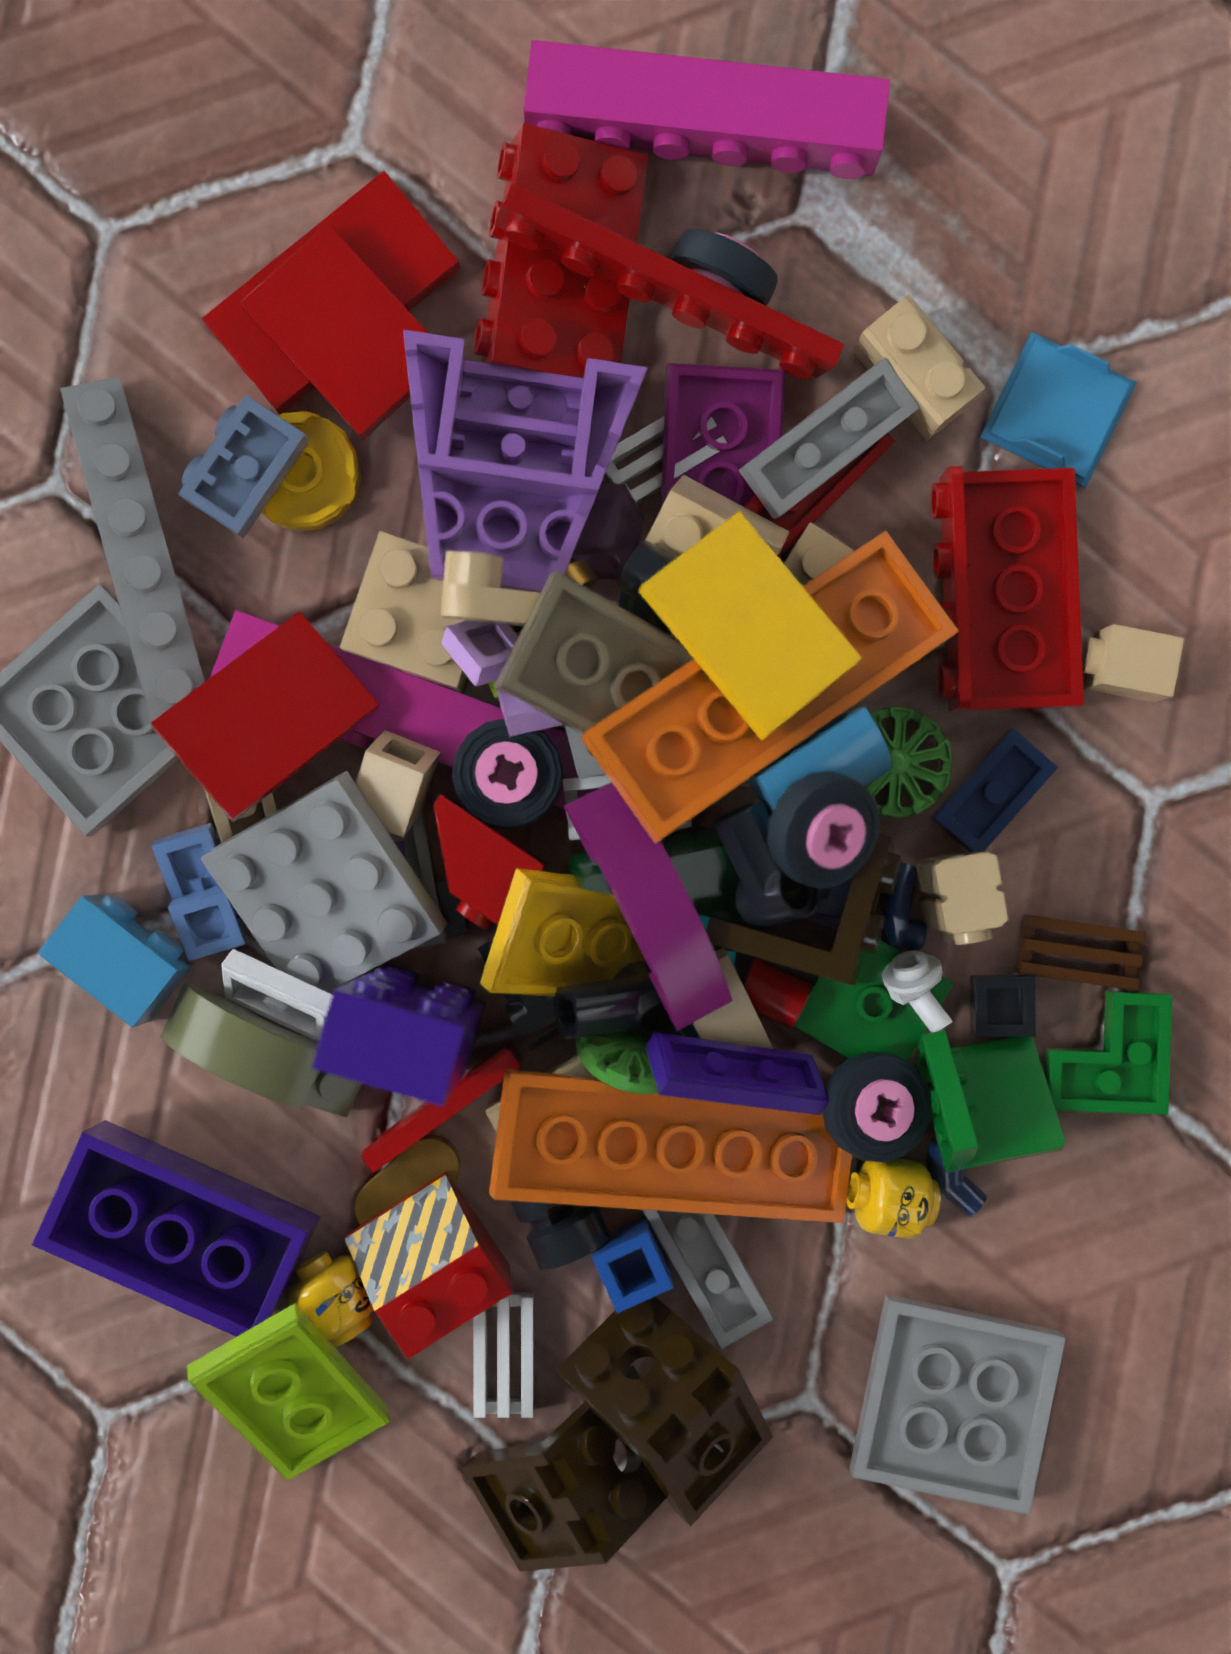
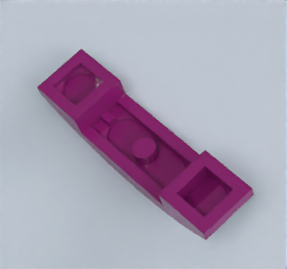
M611 782L565 805L564 808L591 862H597L651 970V973L648 975L675 1029L680 1030L732 1002L727 982L708 935L668 854L660 841L655 844Z

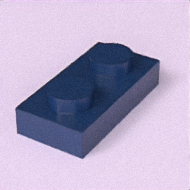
M1014 728L1008 729L930 818L968 852H984L1058 767Z

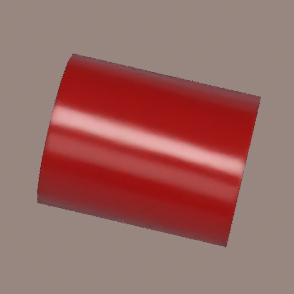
M755 956L750 961L741 978V982L757 1013L787 1028L793 1027L807 1001L812 986L811 983Z

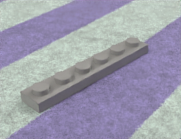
M119 376L63 387L60 390L149 717L152 722L205 681Z

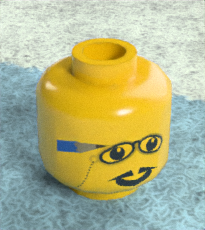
M899 1158L887 1162L865 1161L859 1172H854L849 1177L846 1203L848 1208L854 1209L856 1221L866 1232L914 1239L925 1230L926 1226L930 1227L937 1219L941 1201L940 1188L937 1181L931 1178L930 1172L921 1162Z
M323 1251L295 1269L300 1280L289 1290L287 1296L290 1306L296 1303L334 1347L350 1341L374 1322L371 1316L373 1307L352 1256L341 1255L331 1259L328 1252Z

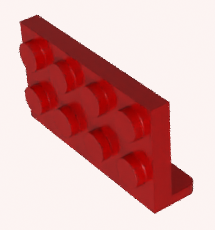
M527 123L522 124L512 143H503L497 165V179L505 181L503 201L510 184L513 183L637 243L648 155ZM496 200L489 225V237L497 239L495 260L488 259L481 286V295L490 297L487 319L480 318L474 338V354L482 356L481 363L584 378L587 358L621 363L630 298L618 291V283L597 273L592 277L578 274L561 262V256L539 246V249L531 250L509 240L505 236V229L494 225L503 201Z
M949 466L939 477V483H933L930 500L932 518L941 519V542L935 543L933 549L934 576L936 579H943L944 602L938 603L959 630V632L945 642L946 662H940L938 666L937 684L940 698L948 699V712L1078 708L1084 706L1075 468L963 472L962 466Z

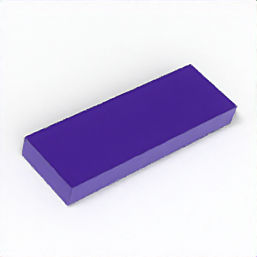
M654 1032L646 1045L659 1095L820 1115L829 1103L814 1057L810 1054Z

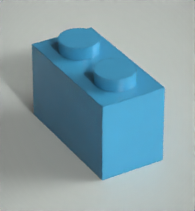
M107 893L105 897L101 894L81 896L37 954L132 1028L150 1022L193 967L180 956L184 951L183 947L164 932L155 929L151 934L133 920L137 915L135 909L118 896Z

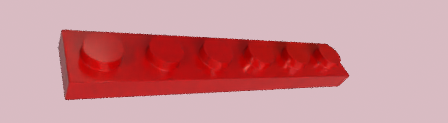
M511 183L494 225L505 229V236L515 244L531 250H537L539 246L561 256V262L578 274L592 277L597 273L618 283V291L630 299L643 303L653 300L672 309V316L687 326L698 329L708 326L727 335L726 342L737 350L749 354H758L760 351L779 360V367L792 376L801 379L818 378L836 366L844 343L518 185Z

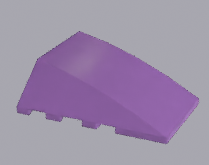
M403 330L431 579L444 581L446 551L486 553L503 557L501 588L541 593L551 572L558 571L563 575L566 573L648 367L587 358L584 378L468 361L465 360V339Z

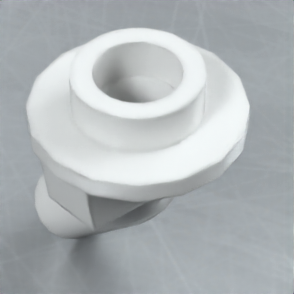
M916 950L906 951L894 957L882 973L884 985L887 987L891 999L902 1005L909 1002L931 1033L943 1031L953 1023L930 992V989L941 981L943 970L940 960L935 956Z

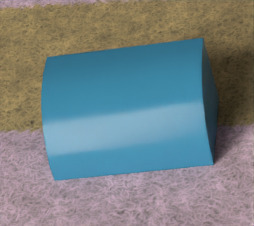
M866 707L851 708L747 781L757 797L761 798L771 817L778 799L791 784L810 773L833 771L850 777L866 787L889 772L892 762L884 738Z

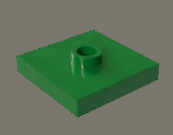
M883 940L880 941L876 954L865 951L855 986L817 975L812 983L803 1010L793 1025L847 1058L873 1051L890 1053L908 1062L918 1045L921 1035L927 1030V1026L910 1003L902 1005L892 1000L887 987L884 985L882 973L885 967L892 962L894 957L903 952ZM941 976V981L930 989V992L940 1005L954 984Z

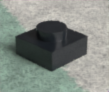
M970 975L971 1035L975 1037H1036L1035 976Z

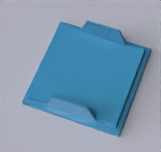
M1031 332L980 438L1043 469L1075 468V484L1086 488L1137 382L1110 370L1109 362L1072 344L1061 346Z

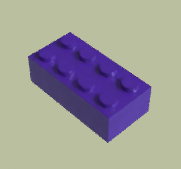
M384 964L383 969L376 968L334 989L311 1069L443 1106L468 1069L487 1002L474 999L476 993L474 988L442 980L441 985L431 987L417 983L419 973L413 970Z
M104 1120L82 1132L32 1246L237 1337L278 1313L295 1276V1269L299 1267L321 1216Z

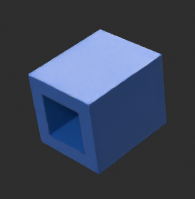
M646 1216L609 1232L610 1239L608 1242L591 1254V1258L616 1313H620L673 1288L670 1266Z

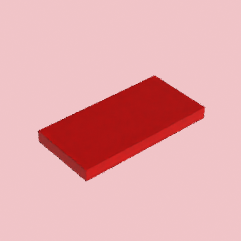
M382 171L201 318L279 415L314 388V386L246 313L239 302L324 225L329 223L408 311L460 269L457 258L385 171Z

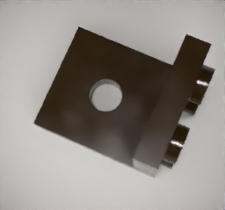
M878 833V840L868 861L853 877L832 953L712 917L709 918L706 928L708 938L711 944L855 986L865 951L877 953L886 919H884L883 915L876 913L882 893L892 896L894 894L903 862L901 861V855L894 854L895 847L892 837Z
M652 1297L620 1313L614 1311L555 1370L562 1382L641 1458L674 1511L690 1527L773 1438L740 1370L656 1297ZM642 1357L655 1359L654 1367L647 1376L637 1380L627 1378V1371L634 1361Z
M630 1366L627 1371V1378L632 1380L641 1379L635 1367ZM585 1403L576 1409L544 1441L476 1453L460 1468L520 1572L606 1564L666 1499L641 1458ZM617 1439L623 1443L627 1452V1463L623 1471L617 1467L614 1461L615 1442Z

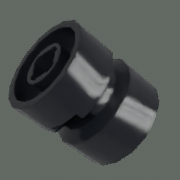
M511 1201L519 1222L529 1223L532 1227L526 1239L541 1270L555 1269L577 1261L596 1251L610 1239V1233L597 1206L567 1205L568 1207L547 1215L546 1210L558 1204Z

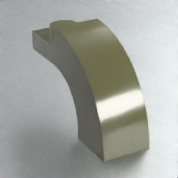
M184 983L160 1036L169 1047L208 1072L248 1091L302 1110L304 1105L347 1118L362 1085L360 1082L311 1069L319 1042L275 1025L247 1008L226 999L223 995Z

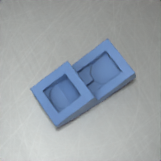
M212 823L158 838L151 845L172 898L168 910L188 961L245 945L247 941L242 919L237 918V911L200 859L210 849L220 844Z

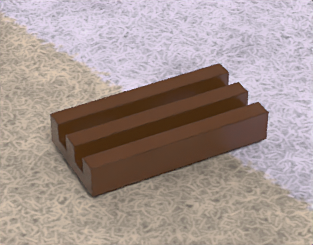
M1024 914L1015 972L1138 991L1140 979H1137L1136 975L1137 968L1142 967L1143 955L1139 954L1141 943L1145 944L1146 932ZM1036 928L1122 940L1126 941L1124 952L1035 940ZM1032 952L1122 964L1121 976L1032 963Z

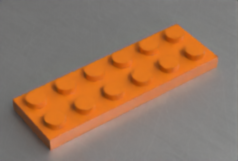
M886 530L803 585V588L862 657V660L761 741L695 659L583 733L581 740L655 844L959 632Z
M505 1069L489 1194L494 1200L844 1223L852 1155L839 1148L825 1128L822 1113L814 1115L659 1095V1093L636 1094L611 1087L596 1077Z

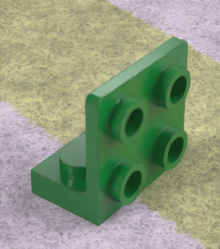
M945 1030L921 1035L915 1063L919 1074L927 1084L931 1101L930 1117L946 1173L1056 1152L1063 1149L1065 1138L1033 1037H1008L950 1049Z

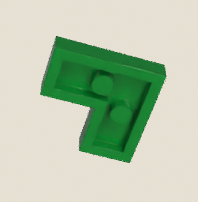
M1105 991L1103 1050L1044 1047V1075L1055 1110L1168 1115L1172 995L1154 992Z

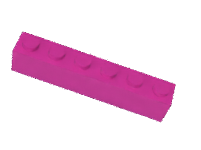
M531 40L523 113L524 121L527 124L627 150L653 151L655 155L669 160H680L688 155L711 157L716 163L725 166H740L746 162L771 164L774 169L781 172L795 173L803 171L805 168L829 170L833 176L842 179H856L864 174L874 175L883 151L890 79Z

